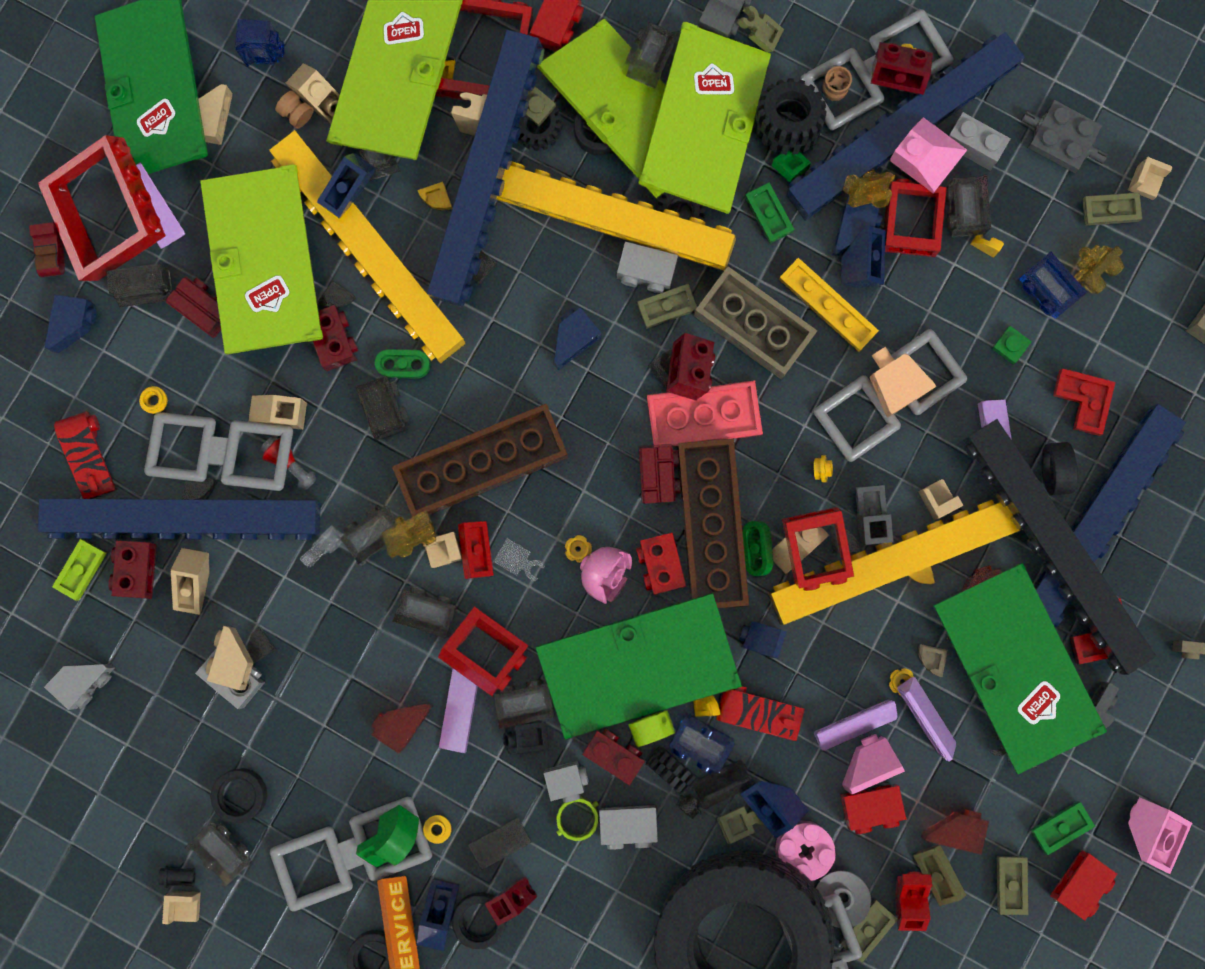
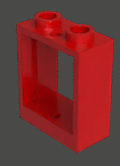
M897 179L891 182L887 189L884 230L886 231L885 252L928 257L937 256L941 250L946 187L939 186L932 193L921 184H913L909 179ZM898 194L936 198L932 239L894 235Z
M834 507L782 519L794 582L799 589L803 588L804 591L816 590L820 588V584L831 582V585L846 583L847 578L854 577L843 515L839 508ZM834 524L843 568L804 577L795 532Z
M474 606L442 647L438 658L490 696H493L497 689L503 691L512 679L508 675L514 668L518 671L527 659L524 652L529 645ZM475 627H478L514 653L496 678L458 651Z

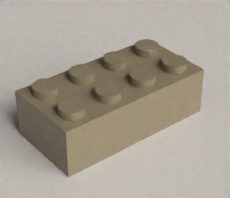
M729 266L696 308L694 314L695 318L781 380L817 332L815 328Z

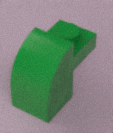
M401 805L380 815L377 834L357 845L356 855L376 868L386 862L396 866L408 855L415 843L419 818Z

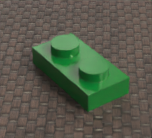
M770 182L745 194V199L769 244L794 232L795 229Z
M1077 801L1030 830L1043 852L1049 855L1096 826L1082 803Z

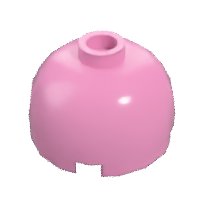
M601 547L592 552L590 556L587 555L580 565L582 585L587 593L604 604H607L606 600L614 601L627 582L628 578L623 577L626 568L631 570V555L614 547Z

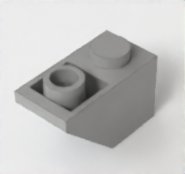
M112 664L63 666L44 688L68 710L82 709L91 701L92 696L90 694L97 687L102 688L111 679L110 673L115 667Z

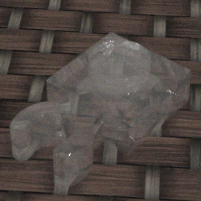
M331 525L313 544V547L299 560L311 568L327 551L332 553L342 543L340 538L344 534L337 527Z
M508 538L493 561L518 576L522 569L530 580L536 582L538 578L531 574V568L533 566L545 568L541 561L528 560L531 552Z

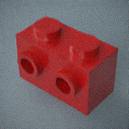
M544 0L530 31V36L539 38L542 47L555 52L570 43L574 33L571 31L574 22L579 23L583 15L584 7L581 6V0Z
M673 533L641 540V547L636 548L639 563H645L648 574L643 575L646 590H652L653 595L686 587Z
M895 783L861 790L855 794H840L847 828L850 831L855 830L856 834L871 832L872 827L883 825V828L897 827L900 825L899 821L907 820L900 787Z
M1081 850L1050 897L1085 921L1096 913L1099 908L1098 902L1103 894H1108L1112 890L1117 873L1091 854Z

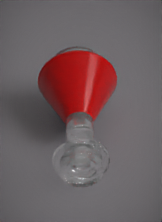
M273 435L262 445L260 450L264 453L262 456L264 461L276 465L281 437ZM290 448L287 469L300 481L297 487L307 490L317 479L314 476L315 472L307 473L295 461Z

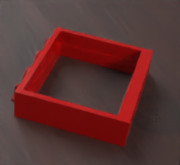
M501 0L462 1L460 11L522 20L520 33L530 36L533 23V9L526 3L513 2V4L503 3ZM441 78L435 96L464 100L460 97L461 93L467 92L479 96L487 95L490 86Z
M103 136L38 183L79 281H98L166 236L160 223L161 220L157 216L151 202V196L141 179L140 170L136 166L130 153V147L127 146L123 137ZM107 156L139 232L100 258H97L66 184Z

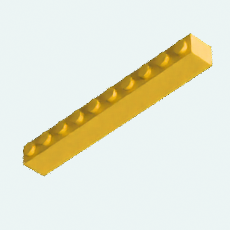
M294 130L269 150L274 157L271 160L275 168L297 165L300 192L307 198L304 202L313 215L319 213L324 220L321 222V225L330 236L335 233L341 241L337 243L347 257L350 254L355 257L357 262L354 266L362 276L369 275L374 283L371 284V287L380 298L384 295L391 302L388 308L398 319L402 316L408 324L404 328L415 340L419 337L425 345L421 349L431 361L436 358L441 364L466 343L462 336L354 203L351 204L340 218L317 203L332 176Z
M512 162L509 170L505 169L502 178L505 181L504 189L501 196H497L496 200L643 246L676 254L679 257L725 271L736 241L735 235L731 234L732 230L720 225H716V228L705 226V221L690 217L689 220L679 218L680 214L675 211L664 209L663 212L653 210L654 206L646 202L638 201V204L627 202L628 198L620 194L612 193V196L601 194L602 190L597 187L587 185L585 189L576 186V182L571 179L561 177L559 181L550 178L551 174L538 169L533 173L525 170L524 165Z
M992 499L977 505L979 509L977 512L969 514L968 510H964L952 515L954 521L943 524L942 520L927 525L928 531L918 535L917 531L914 530L902 535V541L894 545L892 542L881 543L875 546L877 551L869 555L866 554L865 550L851 555L854 577L847 578L846 583L831 585V582L820 584V588L816 590L804 591L803 588L799 589L796 584L790 586L789 581L774 586L775 592L769 594L780 624L785 625L1020 530L1011 519L1013 514L1008 506L1004 507L1000 502L994 504ZM839 560L824 566V568L828 572L842 569L843 566ZM811 571L809 573L804 574V577L814 575L815 572Z

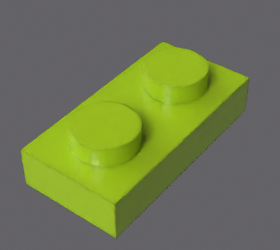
M80 539L52 587L79 601L107 552L84 539Z

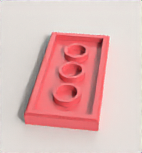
M755 380L711 386L709 392L696 401L669 392L647 395L653 445L672 444L673 447H677L678 443L738 439L763 435Z

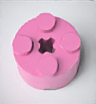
M800 820L793 829L777 838L776 857L799 869V872L805 874L810 881L824 876L835 861V846L832 838L821 826L814 822ZM803 844L807 847L811 846L807 856L799 855L802 851L800 846Z

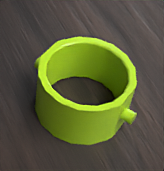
M668 710L649 715L628 724L636 747L650 744L676 733Z
M580 796L578 800L563 803L557 814L559 830L556 833L559 836L563 834L564 837L573 841H582L591 837L596 831L599 822L598 810L596 808L599 806L598 802L592 803L591 800ZM573 802L587 804L595 815L593 827L584 834L575 835L569 833L561 823L563 809Z

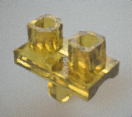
M872 170L867 171L863 178H859L856 175L847 176L843 186V191L850 195L847 204L853 208L870 203L877 208L887 206L892 196V191L888 187L890 182L894 180L895 175L891 172L878 174Z
M1095 245L1092 249L1085 246L1079 250V255L1082 259L1077 264L1081 270L1071 281L1075 286H1084L1090 293H1100L1107 284L1100 275L1106 271L1109 276H1115L1125 268L1119 257L1123 251L1119 246L1114 248L1103 246L1101 248L1099 245Z
M426 510L406 521L403 517L399 516L395 518L396 526L382 532L387 545L388 555L391 558L397 555L404 558L412 553L413 547L421 543L428 546L436 541V533Z

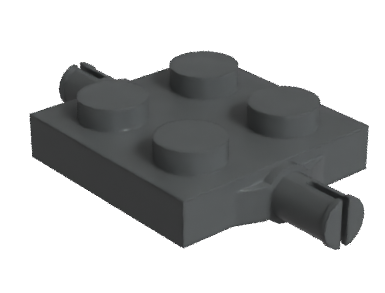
M1056 100L1053 101L1049 110L1042 118L1027 110L1021 120L1035 127L1034 137L1028 148L1075 174L1088 156L1101 164L1104 163L1108 156V153L1094 147L1096 137L1102 125Z

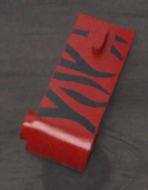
M85 411L56 421L54 428L82 498L90 499L115 490L116 487L95 439L97 431L100 430L97 417Z
M743 686L722 693L719 705L721 715H717L716 720L797 741L804 708L746 693L747 687Z

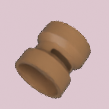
M835 66L827 72L822 84V92L827 99L839 101L847 95L852 83L850 71L845 67Z
M292 90L281 97L275 111L282 117L289 118V123L296 129H299L309 121L314 109L308 103H302L300 97Z

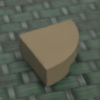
M919 644L918 653L923 666L933 675L943 677L948 650Z

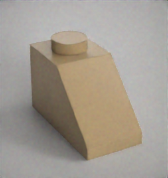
M221 84L198 99L205 141L208 143L222 145L232 99V92L227 85Z
M822 527L795 532L801 561L829 536ZM785 537L772 551L773 562L787 574L792 567Z
M181 548L171 568L173 610L200 615L209 577V553Z

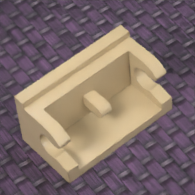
M467 92L461 93L460 97L464 100H470L471 105L468 108L453 106L451 114L460 132L475 136L487 95L479 96Z

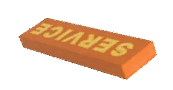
M402 876L377 880L390 969H420L407 878Z

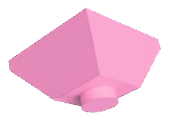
M923 117L900 143L890 161L934 193L967 149Z
M877 734L862 739L863 745L856 747L842 785L846 791L855 794L905 771L887 739L882 736L877 737Z
M1139 797L1137 803L1130 811L1128 824L1141 860L1171 874L1192 822L1164 807Z

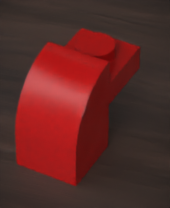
M909 872L902 874V876H897L896 917L898 918V931L927 930L930 922L928 896L932 888L931 874Z

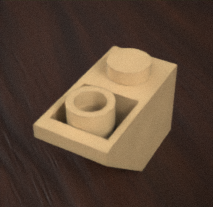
M303 63L288 79L286 84L304 103H308L318 115L331 125L340 95L317 70Z
M279 395L252 396L248 422L291 426L293 429L303 430L307 402L301 398Z
M223 626L222 631L219 630L215 637L214 646L217 649L214 658L211 657L207 663L206 674H209L207 681L236 690H245L254 662L236 628Z

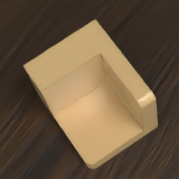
M1150 157L1145 158L1137 166L1128 190L1140 193L1141 196L1154 200L1158 195L1164 177L1171 172L1172 166Z
M943 479L918 491L933 520H937L963 506L958 496L953 498Z
M455 532L422 541L423 546L426 547L432 568L462 560L461 549Z
M171 891L164 895L162 924H170L173 921H199L201 892Z

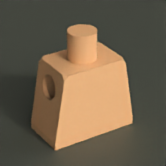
M884 347L872 355L880 369L870 376V380L887 418L936 387L935 383L908 354L905 353L894 360L888 349Z

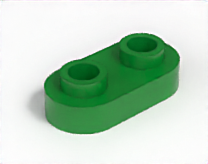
M387 349L381 351L375 359L376 370L386 378L419 379L428 374L431 366L427 355L420 350ZM389 360L395 363L392 369L385 368V364ZM415 361L422 363L421 368L418 370L412 368V364Z
M750 521L742 530L746 570L752 576H765L773 568L771 531L769 526L763 521Z

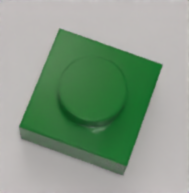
M788 151L787 155L780 154L773 159L772 167L790 183L808 171L811 162L800 152L792 155V151Z
M1009 326L992 347V350L1014 365L1032 341Z

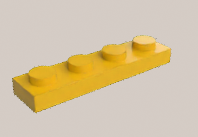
M799 258L780 276L779 280L858 352L879 331Z

